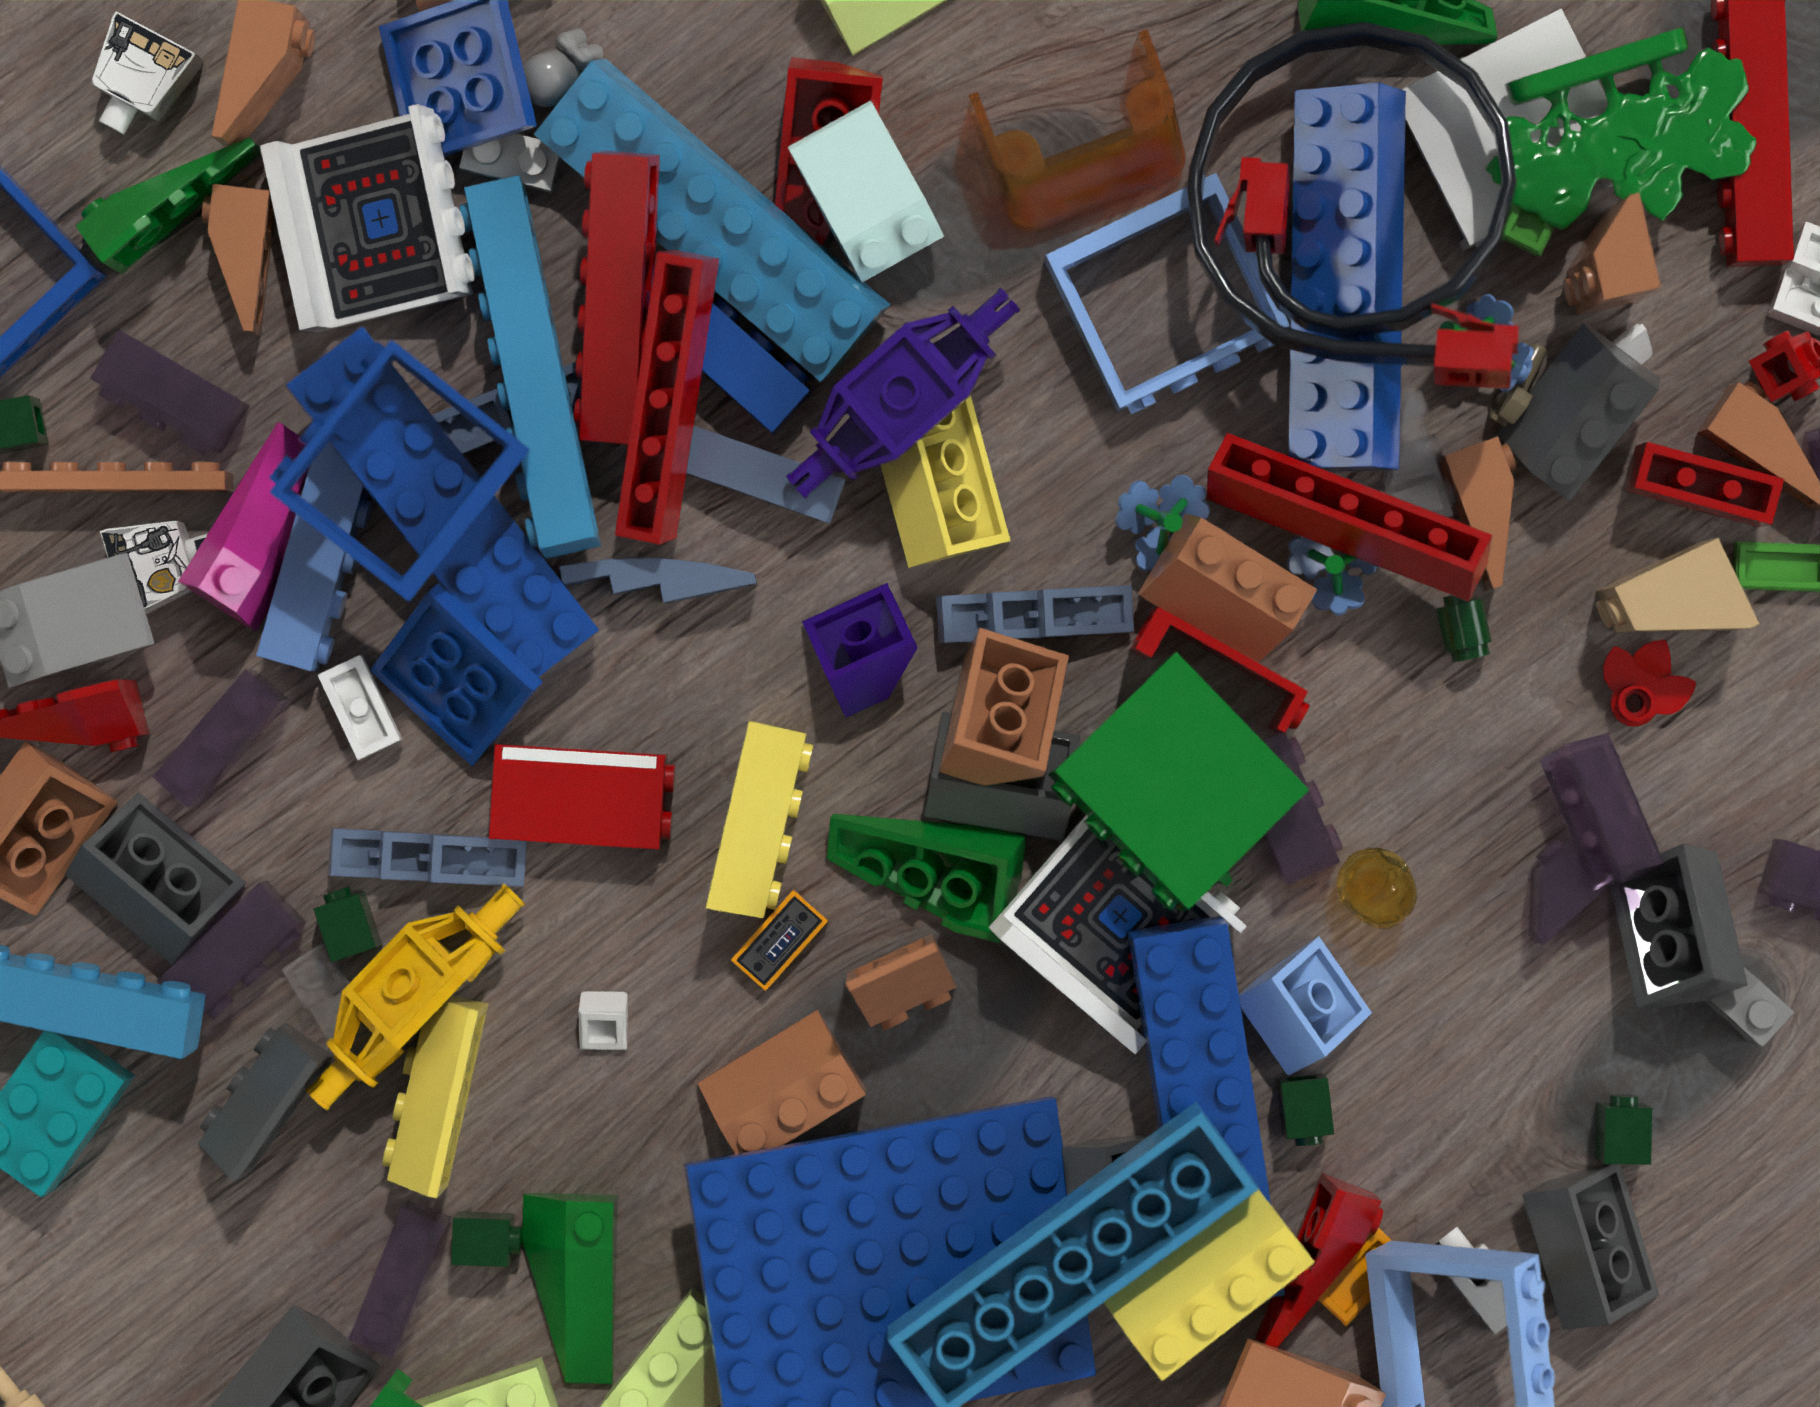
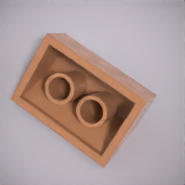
M1639 193L1627 196L1601 215L1567 269L1568 278L1563 280L1564 293L1568 305H1575L1577 316L1631 304L1661 287Z
M1185 513L1182 518V527L1173 533L1137 595L1259 663L1294 630L1317 589L1202 517Z
M979 627L964 657L939 772L983 786L1042 777L1046 772L1069 655Z
M27 741L23 743L0 775V899L36 917L65 877V873L81 845L100 828L118 802L63 761Z
M818 1009L697 1083L721 1132L735 1154L783 1146L866 1095L864 1084Z

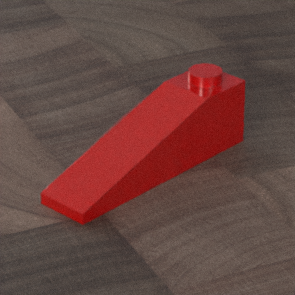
M792 57L787 74L775 205L823 246L830 228L787 147L869 101L873 103L879 114L883 76L839 62Z
M116 679L56 694L57 699L51 697L18 704L16 709H0V738L88 746L109 745L110 753L138 747L137 738L150 735L137 680Z
M1321 1173L1296 1235L1315 1263L1284 1286L1285 1295L1271 1297L1254 1341L1277 1348L1363 1247L1368 1234L1374 1235L1383 1217V1209L1379 1208L1382 1200L1373 1192Z

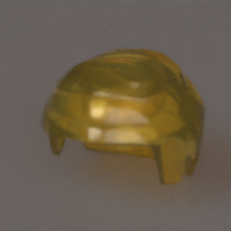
M1366 848L1356 851L1347 858L1337 877V894L1340 901L1353 915L1369 926L1379 929L1392 928L1398 925L1399 922H1403L1406 916L1411 914L1416 904L1417 886L1415 879L1405 860L1393 851L1383 848Z

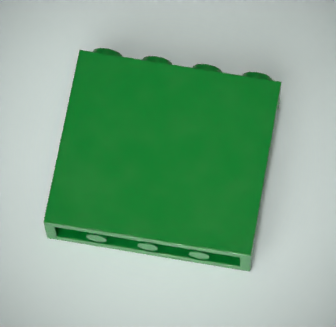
M1175 652L1155 669L1156 672L1061 765L1054 768L1048 776L1055 782L1051 786L1053 792L1066 805L1072 807L1076 804L1088 816L1084 822L1091 832L1104 842L1109 838L1122 851L1118 858L1123 865L1136 876L1142 872L1155 885L1151 889L1155 898L1168 910L1171 911L1176 907L1182 912L1189 910L1309 791V788L1195 670Z

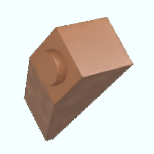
M213 184L212 195H206L203 201L202 222L203 224H208L207 231L243 330L250 335L261 336L275 220L270 191Z
M1747 381L1743 385L1737 382L1728 386L1697 433L1752 470L1783 478V491L1811 510H1819L1820 481L1779 409L1768 402L1769 398L1764 389L1754 383Z
M1497 436L1438 459L1461 523L1492 534L1488 563L1481 576L1486 590L1495 589L1503 584L1514 478L1511 472L1516 470V462L1507 443L1501 445Z

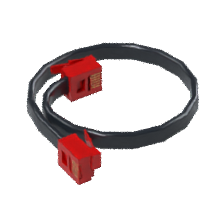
M1368 22L1302 30L1246 61L1207 108L1189 167L1187 187L1195 256L1226 310L1277 347L1338 362L1434 367V385L1510 389L1512 354L1517 355L1519 325L1492 324L1481 321L1470 314L1467 315L1445 308L1464 295L1500 250L1517 191L1509 123L1477 71L1425 35ZM1362 45L1420 58L1465 89L1495 137L1501 189L1488 234L1449 282L1400 309L1342 317L1311 310L1286 291L1272 265L1271 254H1284L1290 192L1288 164L1261 162V158L1241 157L1238 186L1228 203L1214 239L1215 247H1219L1228 224L1235 220L1243 191H1247L1243 229L1246 252L1257 253L1260 281L1276 308L1303 329L1342 339L1402 331L1430 315L1436 314L1456 321L1459 327L1466 328L1467 331L1437 329L1436 345L1337 340L1281 326L1235 292L1209 248L1203 203L1204 182L1220 125L1256 81L1306 53Z

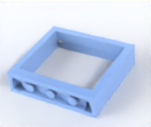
M1214 173L1205 178L1203 203L1208 202L1220 226L1230 200L1217 173ZM1187 187L1047 254L1044 259L1117 412L1127 407L1131 414L1139 412L1156 403L1153 394L1168 387L1171 388L1173 394L1178 393L1198 383L1199 381L1195 374L1211 366L1217 374L1241 362L1238 353L1255 346L1257 352L1260 353L1275 346L1253 329L1127 391L1124 390L1067 270L1189 212ZM1235 216V220L1228 224L1224 237L1258 308L1281 326L1290 327L1286 316L1276 308L1260 281L1257 256L1255 253L1246 252L1243 227L1238 217Z
M1389 1241L1365 1254L1380 1389L1386 1393L1382 1407H1425L1410 1272L1502 1281L1516 1407H1555L1553 1396L1555 1377L1553 1368L1550 1366L1548 1349L1550 1329L1548 1321L1545 1319L1543 1302L1544 1281H1541L1538 1254L1402 1241Z

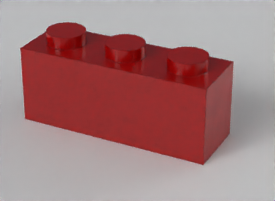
M1644 442L1635 446L1623 491L1747 525L1764 527L1773 524L1784 479L1651 442Z

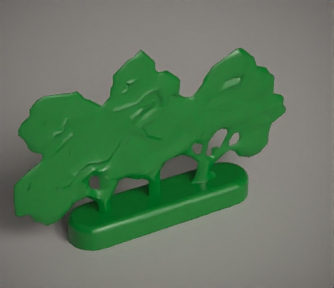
M1682 27L1506 83V92L1512 105H1522L1541 98H1545L1552 103L1548 114L1538 124L1530 123L1523 117L1509 116L1506 118L1509 123L1517 179V191L1513 204L1521 207L1526 212L1537 213L1544 222L1563 230L1586 210L1596 181L1606 178L1612 181L1617 197L1625 199L1631 194L1639 193L1645 210L1661 221H1664L1683 197L1681 175L1685 168L1703 173L1711 180L1743 174L1751 163L1750 155L1755 150L1757 141L1746 130L1744 125L1730 120L1729 117L1730 113L1749 91L1742 61L1737 58L1728 60L1722 53L1706 48L1696 55L1688 71L1675 76L1665 71L1661 60L1679 55L1688 49L1687 38ZM1642 66H1649L1652 76L1648 94L1640 96L1630 93L1622 94L1617 91L1613 78L1614 75ZM1600 80L1608 101L1605 112L1591 119L1578 117L1570 112L1567 101L1570 89ZM1666 85H1675L1679 96L1671 98ZM1561 118L1563 119L1564 127L1562 139L1559 145L1548 147L1546 143L1550 126L1552 128L1558 127L1557 119ZM1570 120L1577 121L1581 126V131L1570 130ZM1540 129V139L1538 143H1533L1530 138L1531 132ZM1496 154L1486 166V171L1491 174L1494 183L1501 185Z

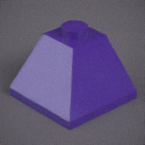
M888 583L802 621L845 718L888 699L918 648Z

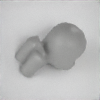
M575 28L560 33L556 38V49L538 53L525 61L523 69L533 105L540 107L556 106L580 76V69H585L593 60L603 58L604 53L601 46L598 44L588 45L586 43L587 37L583 30Z

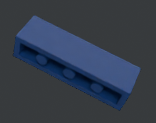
M718 297L712 303L702 372L774 436L811 395L810 390L805 386L809 377L790 360L782 366L769 354L775 347L755 329L749 334L744 332L734 323L739 315Z

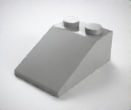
M128 553L27 581L0 591V661L9 688L44 682L155 644Z

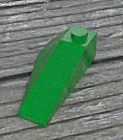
M1299 0L1298 2L1301 31L1368 22L1425 35L1438 45L1492 44L1498 37L1492 8L1475 0Z
M248 137L114 193L106 200L100 197L83 210L81 216L84 219L76 225V228L103 264L124 274L203 205L205 196L212 195L213 184L226 185L261 154V149L258 144Z
M833 814L830 817L827 859L873 886L882 884L905 898L903 903L917 910L919 907H922L943 919L941 925L956 933L1000 943L1001 940L989 929V926L1017 895L1022 879L1026 836L976 825Z
M523 1194L522 1242L565 1383L613 1384L618 1195Z

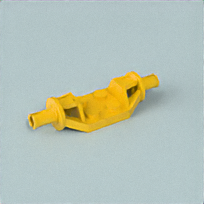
M503 883L501 888L476 914L472 911L468 914L458 905L452 913L408 922L342 990L334 1036L326 1042V1045L334 1053L333 1058L335 1061L305 1091L322 1108L328 1111L331 1108L330 1106L355 1080L359 1082L364 1081L371 1088H375L378 1084L375 1077L405 1052L402 1046L466 980L472 982L495 952L502 955L506 951L496 941L499 938L496 933L521 907L526 905L525 902ZM464 929L473 935L452 953L439 942V940ZM362 1021L373 1034L363 1050L356 1056L350 1050Z

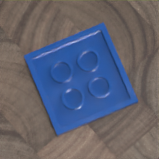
M452 0L379 26L399 116L410 114L408 106L416 104L434 109V114L440 117L444 127L445 140L441 142L444 157L537 127L508 0Z
M439 583L427 592L370 669L380 681L471 766H474L486 754L543 683L539 677Z

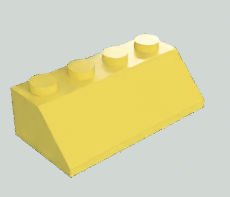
M970 395L969 398L898 460L880 465L908 568L941 561L1011 541Z
M749 721L706 908L758 918L765 917L767 908L776 910L782 882L773 881L777 862L787 863L792 842V836L784 835L788 816L797 818L803 794L802 790L794 789L798 771L808 772L814 746L805 743L807 733Z
M451 995L420 1028L417 1047L409 1046L403 1067V1074L410 1075L406 1094L399 1092L393 1112V1120L400 1121L396 1140L388 1139L382 1166L390 1167L387 1177L388 1181L432 1198H438L448 1187L489 1003Z
M1257 1190L1111 1296L1104 1304L1132 1344L1163 1381L1315 1262L1261 1191Z

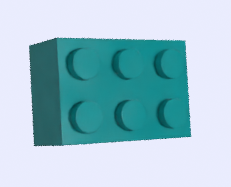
M44 1030L0 1091V1169L41 1198L55 1191L133 1081L135 1075L83 1038Z

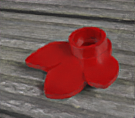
M1660 639L1644 644L1633 656L1622 648L1613 646L1606 656L1603 664V679L1612 691L1610 698L1611 712L1621 724L1638 727L1651 721L1655 714H1674L1685 706L1694 693L1696 687L1694 680L1683 676L1670 675L1672 670L1671 655L1666 640ZM1631 694L1636 695L1641 702L1640 708L1634 713L1630 712L1625 705L1627 697Z

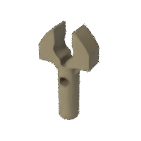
M1539 344L1530 345L1534 349L1531 358L1533 365L1525 381L1519 385L1515 384L1507 393L1501 392L1497 394L1491 405L1490 418L1503 427H1506L1508 422L1514 424L1526 410L1533 397L1527 391L1547 354L1546 349Z

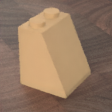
M1718 538L1692 544L1597 590L1601 599L1596 602L1598 613L1608 628L1614 626L1616 633L1725 631L1748 629L1759 625Z

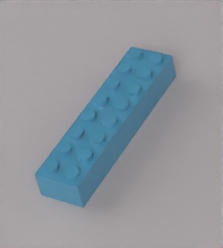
M607 59L593 60L587 65L534 133L537 138L583 177L587 161H592V153L618 151L660 155L656 240L667 250H678L719 258L715 291L820 382L835 373L891 305L868 284L861 282L853 271Z
M1195 1102L888 1325V1342L937 1407H960L1259 1189L1252 1176L1198 1103Z

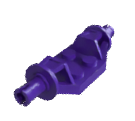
M1000 287L991 298L970 316L966 313L962 315L954 306H951L948 309L949 313L905 323L834 385L818 427L810 430V433L818 442L815 445L818 449L796 469L786 475L790 483L796 486L810 474V477L799 485L796 490L806 499L811 492L835 471L839 473L844 471L854 481L858 477L856 474L858 472L898 460L969 398L987 358L992 360L996 356L988 345L991 342L988 337L1014 314L1021 311L1011 299L998 312H995L1009 299L1008 294ZM954 325H960L958 328H956L949 334L945 335L935 343H932L930 341L932 338L948 330ZM847 413L850 417L828 441L827 437Z

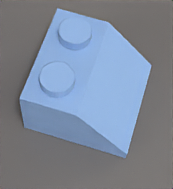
M1319 936L1263 973L1239 994L1241 1009L1288 1076L1326 1057L1372 1014Z

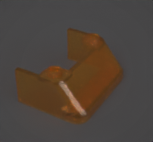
M1148 29L1138 32L1134 43V48L1146 80L1136 84L1130 90L1126 99V112L1131 127L1043 159L1038 143L1034 137L1025 131L1011 130L994 136L978 92L969 95L967 105L969 114L1007 216L1017 229L1024 232L1039 231L1168 183L1177 178L1183 170L1186 162V153L1176 108Z

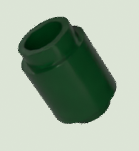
M1453 595L1444 596L1445 606L1436 608L1445 651L1451 652L1453 662L1465 661L1490 654L1488 643L1492 642L1482 598L1472 599L1471 597L1468 602Z

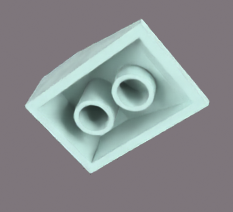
M871 101L787 147L848 264L861 282L868 280L944 237L923 193Z

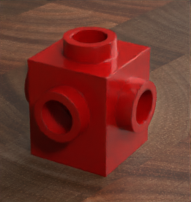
M1789 330L1763 343L1767 351L1749 360L1758 383L1766 392L1770 402L1791 395L1794 402L1820 389L1816 381L1820 379V342L1812 338L1809 331L1792 337Z

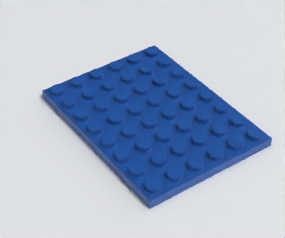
M1049 1096L685 1163L684 1169L720 1406L937 1407L888 1342L887 1326L1067 1196L1062 1153L1063 1143L1056 1098ZM1088 1314L968 1401L1096 1376Z

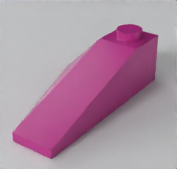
M279 422L273 428L178 580L179 583L255 632L269 612L296 516L295 512L269 493L275 486V483L269 479V476L286 455L295 461L306 447V445L299 441V435ZM309 467L292 487V490L300 496L302 495Z

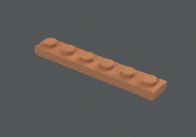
M3 462L2 471H0V492L233 493V474L227 471H220V463L192 462L191 471H173V463L144 462V471H126V463L97 462V471H79V463L50 462V471H32V463Z

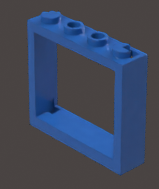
M0 165V188L75 265L0 336L1 378L107 276Z
M391 339L386 347L377 341L360 362V365L367 369L355 385L347 379L329 401L336 409L324 423L319 418H316L300 437L299 441L306 445V447L295 461L286 455L269 476V479L275 483V486L269 493L409 602L530 449ZM393 361H396L504 447V450L403 576L292 490V487Z

